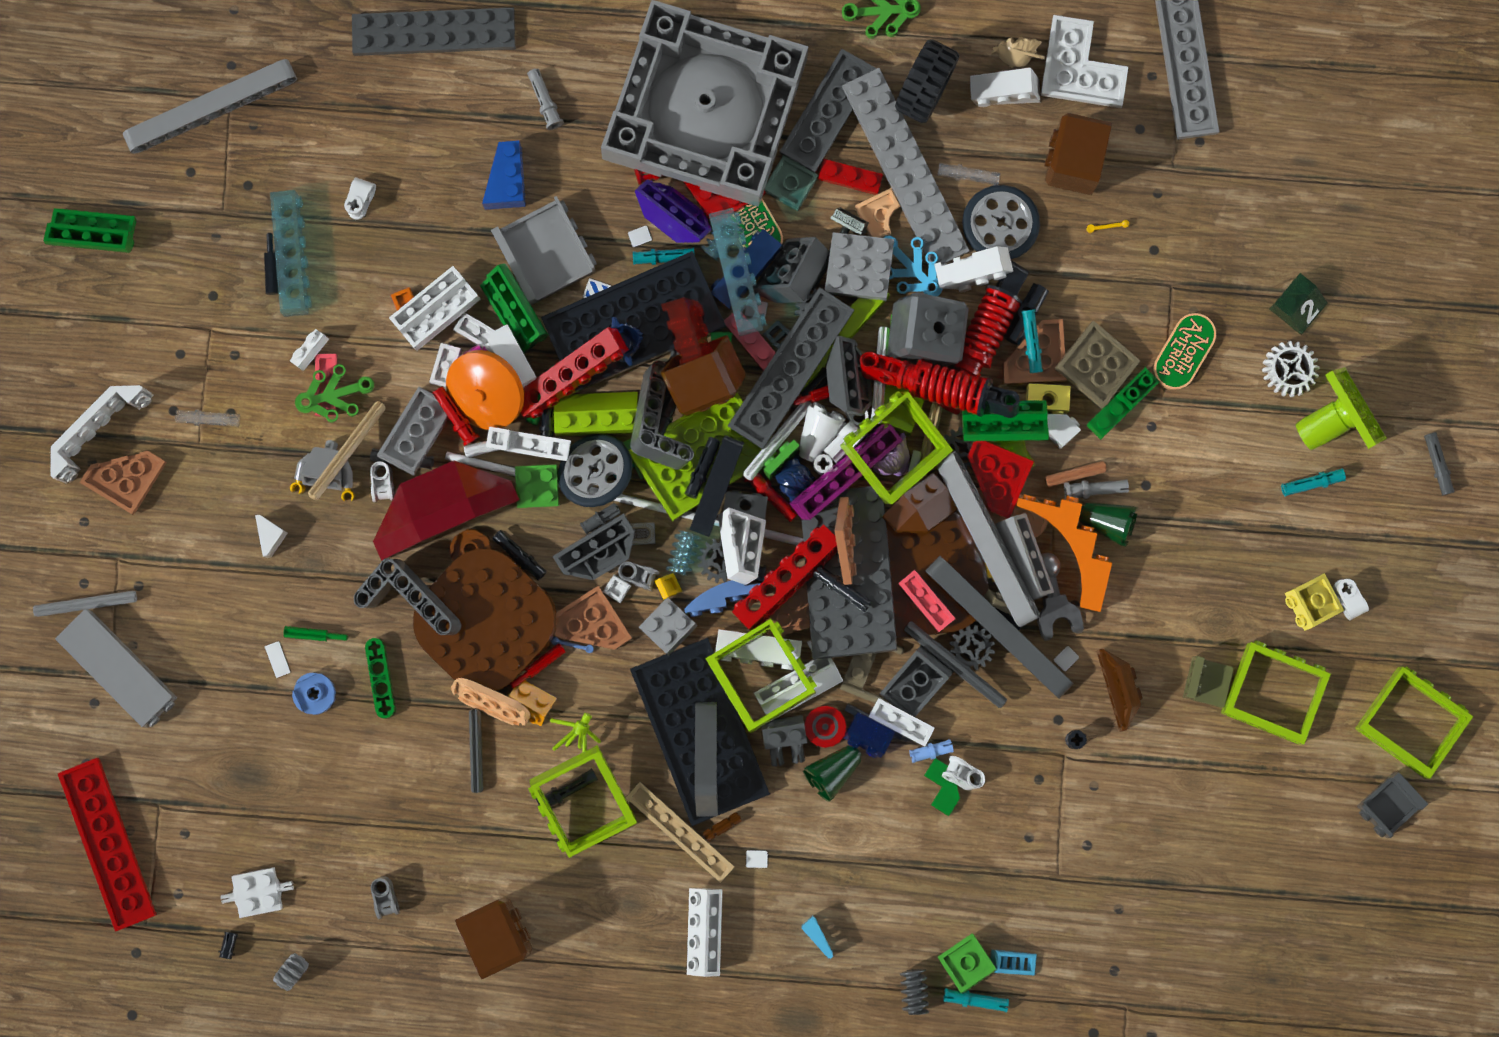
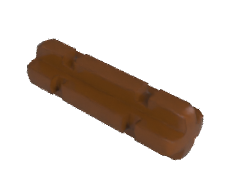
M735 812L728 819L726 817L713 825V828L705 830L703 836L706 841H711L716 835L719 836L732 828V825L739 824L742 819Z

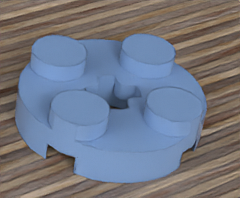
M307 673L301 676L295 683L296 685L292 693L293 701L296 707L306 714H322L334 704L336 699L335 687L333 682L325 675ZM312 688L319 690L317 699L309 697Z

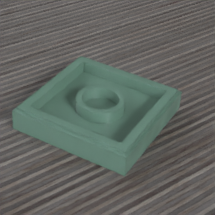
M783 155L767 181L765 193L799 211L819 175Z

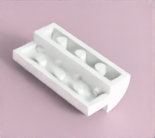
M452 266L391 315L389 319L413 348L418 351L481 299L454 266Z

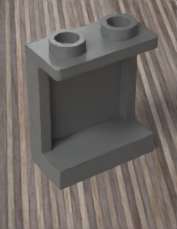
M1393 772L1362 800L1357 807L1361 810L1359 812L1361 817L1367 822L1369 820L1375 826L1373 828L1380 837L1392 838L1394 836L1393 833L1418 810H1423L1428 803L1399 772Z

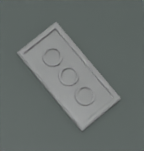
M421 387L417 388L377 454L379 458L412 475L416 474L449 419L432 393Z

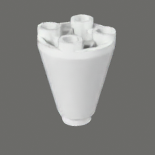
M817 402L809 405L800 441L799 456L814 462L815 458L822 454L824 449L846 425L844 416L836 411H832V413L827 412L825 406Z

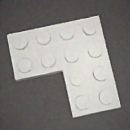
M1053 15L1041 96L1122 108L1128 67L1088 60L1094 21Z

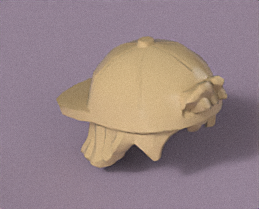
M1012 37L1005 43L1002 41L998 46L993 47L991 53L992 55L998 54L999 58L1011 68L1025 67L1032 57L1041 59L1045 57L1036 54V49L1041 44V41L1019 37L1016 41Z

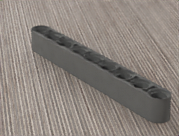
M941 556L925 570L1058 699L1069 690L1073 683Z

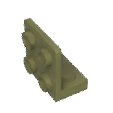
M1200 656L1192 657L1182 698L1224 708L1233 667L1207 661L1204 657Z

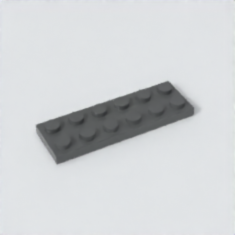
M841 49L781 148L780 154L816 173L853 111L842 85L877 68Z

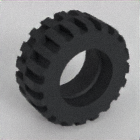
M934 39L927 40L916 58L895 103L897 111L920 123H926L952 76L960 57L958 52Z

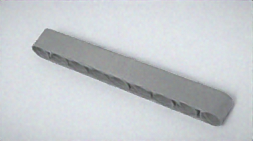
M280 60L133 126L123 132V137L132 154L140 153L291 85L297 80V77L289 60Z
M953 451L936 466L1013 619L1019 627H1022L1039 618V611L962 459L956 451Z

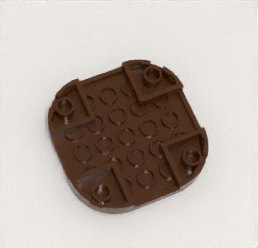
M954 512L928 533L904 531L898 533L886 522L896 638H912L904 631L905 626L910 621L928 635L957 632L974 623L976 619L925 571L941 556L983 597L988 591L985 561L960 512ZM914 570L956 618L940 632L935 629L898 584Z
M476 549L464 553L429 587L460 620L461 629L457 634L440 635L416 610L413 615V629L419 645L454 680L458 678L468 679L494 691L505 689L516 680L543 649L549 646L557 627V612L550 595L523 571L511 557L490 549ZM433 607L432 614L435 615L436 610L435 607ZM447 621V623H446V629L448 630L449 627H450V625H449V622Z

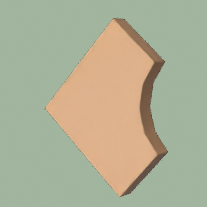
M892 188L855 205L854 208L860 218L869 222L866 228L870 237L884 238L891 235L890 218L900 208V204Z

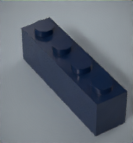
M764 229L761 232L757 231L750 239L752 243L748 248L743 247L738 253L739 259L734 264L730 263L724 270L726 273L721 280L718 278L711 286V289H713L711 291L712 295L730 310L734 308L784 247Z

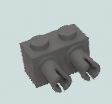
M803 715L774 719L762 726L765 749L770 750L772 766H777L776 758L779 760V766L785 764L782 747L790 746L793 763H798L797 755H799L800 763L806 760L803 744L807 743Z

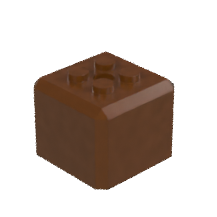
M1072 113L1062 116L1057 129H1054L1051 135L1049 147H1052V149H1049L1044 164L1047 167L1045 181L1048 186L1092 195L1101 177L1112 122Z
M728 335L672 357L661 371V375L679 412L686 416L698 411L704 412L713 405H721L728 402L735 396L746 377Z
M505 897L455 920L481 979L487 978L530 956L533 949L529 941L531 936L528 929L522 926L520 921L522 916L518 908H514L511 900Z

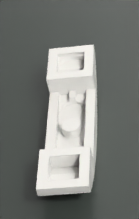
M489 427L486 447L568 461L571 441Z

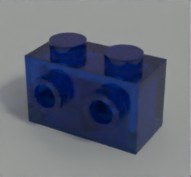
M858 712L854 716L844 739L852 747L865 749L869 756L881 758L885 754L895 732Z

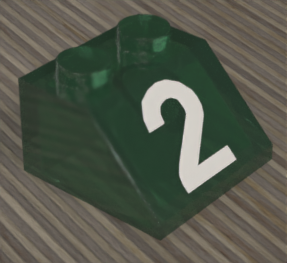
M1299 273L1269 310L1302 335L1327 305V301L1318 287Z

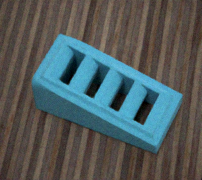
M812 915L801 925V928L827 958L831 959L833 952L816 918Z
M991 950L990 959L997 968V971L994 973L1035 976L1037 954ZM1008 957H1010L1009 968H1007ZM1017 957H1019L1018 969H1016ZM1025 958H1028L1027 970H1024Z

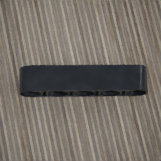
M724 435L690 527L691 531L710 537L742 451L743 441Z

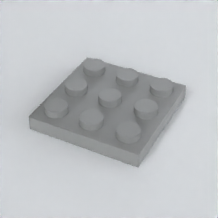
M833 232L825 291L831 295L887 301L894 239Z

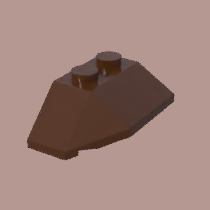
M935 472L904 493L882 518L898 533L903 531L928 533L956 512L958 508L940 472Z
M1105 649L1097 650V656L1119 732L1127 731L1141 706L1140 700L1143 699L1140 688H1136L1134 682L1137 679L1134 667L1130 668L1129 663Z

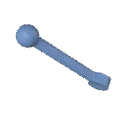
M553 637L551 641L553 645L559 643L586 650L587 653H592L594 650L592 645L584 646L559 640L557 637Z

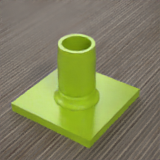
M1345 367L1333 370L1325 375L1338 396L1337 400L1330 402L1295 424L1301 439L1310 450H1314L1355 427L1368 449L1387 439Z

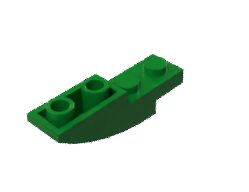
M1145 367L1086 426L1101 440L1160 381Z

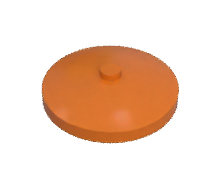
M485 350L469 351L457 358L448 370L446 377L447 393L464 419H469L470 424L485 430H489V427L502 429L519 416L524 403L523 386L514 368L499 355Z

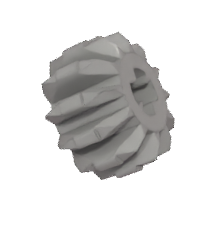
M296 953L291 954L275 974L273 981L281 989L289 991L305 973L309 963L302 956Z

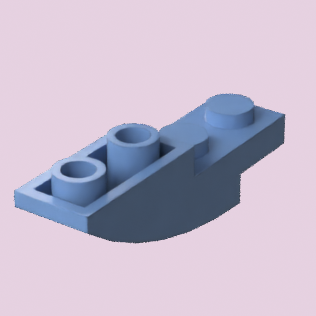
M731 580L719 584L694 599L684 609L685 614H690V617H697L703 615V611L710 610L711 614L723 612V608H727L726 599H730V602L739 601L742 599V596L750 595L749 591L755 585H760L761 583L744 586V584Z

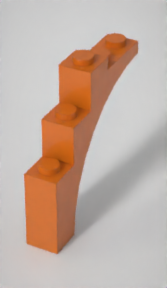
M1024 494L1023 498L1019 497L1018 507L1032 511L1048 520L1068 541L1077 558L1081 573L1082 592L1080 607L1101 612L1112 561H1108L1109 557L1096 554V558L1092 557L1097 532H1094V528L1082 525L1081 528H1077L1082 503L1078 502L1079 498L1067 496L1066 499H1061L1060 506H1056L1055 501L1044 499L1042 503L1035 501L1036 497Z

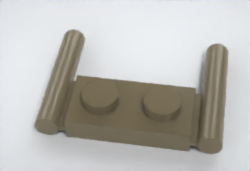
M897 645V651L892 652L902 655L905 649ZM877 653L853 655L840 690L876 703L878 698L885 701L883 697L863 690Z

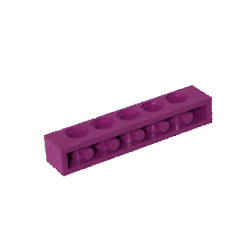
M882 424L854 449L867 466L871 468L903 440L891 424ZM845 455L790 502V505L802 520H811L860 478L862 474L850 458Z

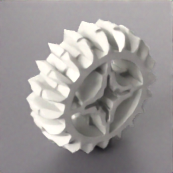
M1288 341L1286 345L1281 342L1279 348L1274 346L1271 349L1272 352L1266 354L1268 359H1265L1263 364L1268 367L1263 368L1262 372L1268 373L1264 380H1271L1268 387L1270 388L1275 385V393L1281 389L1282 396H1285L1287 392L1290 397H1294L1295 392L1300 396L1303 394V390L1305 392L1310 390L1309 385H1315L1316 382L1313 379H1317L1319 375L1314 371L1320 368L1314 365L1318 358L1312 359L1310 357L1314 354V351L1306 352L1308 346L1305 345L1300 348V342H1296L1293 347L1292 341ZM1282 354L1296 355L1292 360L1279 357ZM1301 360L1305 364L1306 374H1304L1305 371L1300 367ZM1295 362L1292 369L1293 372L1288 374L1289 366ZM1275 364L1281 370L1280 378L1276 373ZM1289 378L1303 381L1296 385L1286 383Z

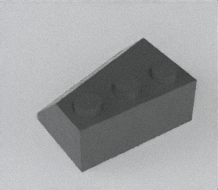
M816 237L787 239L783 243V249L773 259L770 267L763 271L756 285L753 284L748 290L775 303L805 302L830 253Z

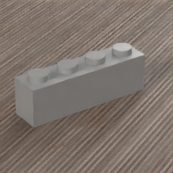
M1027 514L1016 515L996 523V528L1032 599L1036 600L1054 593Z

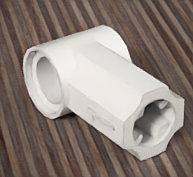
M852 421L847 423L838 433V436L824 449V452L835 463L840 461L846 455L840 447L844 442L843 438L852 431L856 432L859 428ZM866 435L859 439L853 445V448H855L864 439Z

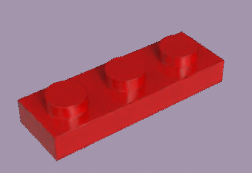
M823 159L818 180L878 195L883 174Z

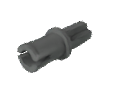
M613 503L600 512L596 511L595 515L581 522L580 525L584 532L588 534L621 513L616 503Z

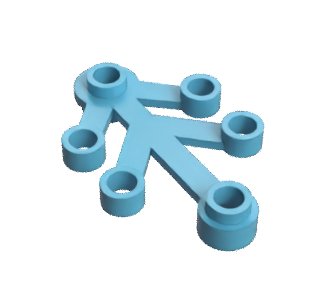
M885 236L884 238L894 239L893 255L907 268H891L892 275L889 279L894 277H917L922 282L919 284H908L901 281L897 284V291L901 294L924 292V294L939 296L943 288L939 287L934 265L939 260L938 254L935 252H928L925 259L929 263L927 276L922 271V248L924 246L922 238L915 237L911 241V246L914 248L913 262L898 248V241L895 237ZM915 240L921 241L920 247L914 246ZM931 254L936 256L933 262L929 261V255ZM931 283H934L936 286L934 291L929 290ZM901 284L907 286L906 291L902 292L900 290Z

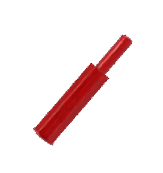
M828 386L810 391L809 395L797 398L793 405L796 406L808 401L816 402L828 398Z
M558 643L525 669L526 672L510 684L511 687L516 688L527 678H533L566 653L562 645Z

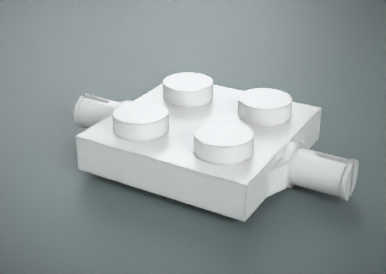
M275 867L231 876L234 887L233 893L221 895V899H223L221 902L224 904L235 901L239 918L283 909L281 894L283 891L294 890L293 881L280 883L276 876Z

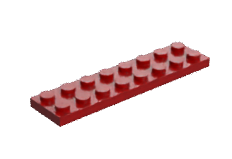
M94 758L57 773L115 932L157 916L100 759Z

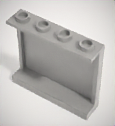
M557 196L554 197L555 201L501 229L497 226L491 230L530 305L596 272L594 266L597 263L592 253L587 254L584 249L587 247L583 236L578 237L575 232L578 227L574 219L567 217L566 212L569 210L563 200L559 201Z

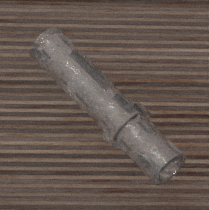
M940 162L937 176L951 177L957 181L962 179L998 185L1000 180V172L963 167L962 164L949 165Z
M196 409L195 411L176 410L178 415H175L176 423H192L194 426L206 424L239 427L240 425L238 423L240 422V414L201 412L199 409Z

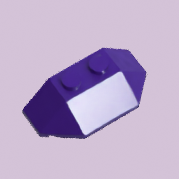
M647 179L635 190L644 218L676 243H697L710 233L711 227L708 224L704 211L673 187L654 183L652 180Z

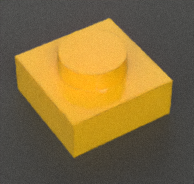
M674 573L655 580L663 600L683 592Z

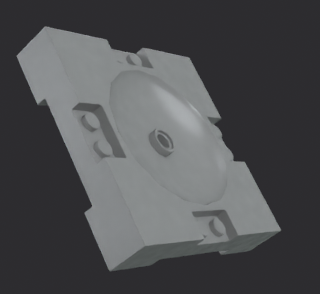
M651 0L633 60L601 146L602 160L659 177L662 175L700 186L701 190L759 207L783 129L807 61L808 46L769 35L767 38L691 15V11ZM706 100L710 103L708 105H703L700 102Z

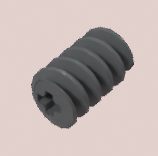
M912 969L900 973V976L906 977V980L901 981L900 984L907 986L906 989L901 990V993L907 995L901 1001L908 1003V1006L903 1007L902 1010L908 1012L909 1015L929 1013V1010L923 1008L928 1006L929 1002L922 1000L928 997V993L922 991L928 987L927 984L922 983V981L927 979L926 975L921 974L926 969Z

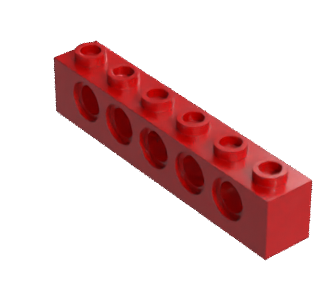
M607 327L523 387L524 403L521 410L522 416L533 419L540 417L545 409L557 405L559 399L563 396L571 395L575 392L576 387L588 383L594 374L605 371L607 365L611 362L622 359L623 354L628 351V348L618 330ZM604 348L605 354L602 356L601 351ZM588 359L589 365L586 368L585 362ZM572 371V372H573V376H572V378L570 379V378H569V374H570V372ZM556 382L557 387L554 391L553 385ZM540 393L541 399L538 402V395Z
M824 524L821 527H816L810 533L811 537L805 542H800L790 557H784L780 562V566L775 571L771 570L764 577L765 580L760 585H755L749 591L750 595L744 600H739L734 605L732 613L749 631L763 624L813 576L815 571H818L816 569L820 565L824 566L838 552L836 536ZM815 545H822V549L819 552H812V548ZM800 559L807 560L803 567H798L797 562ZM786 573H790L791 579L787 582H783L782 576ZM776 588V593L773 596H766L768 589ZM754 603H761L757 611L751 610V606Z

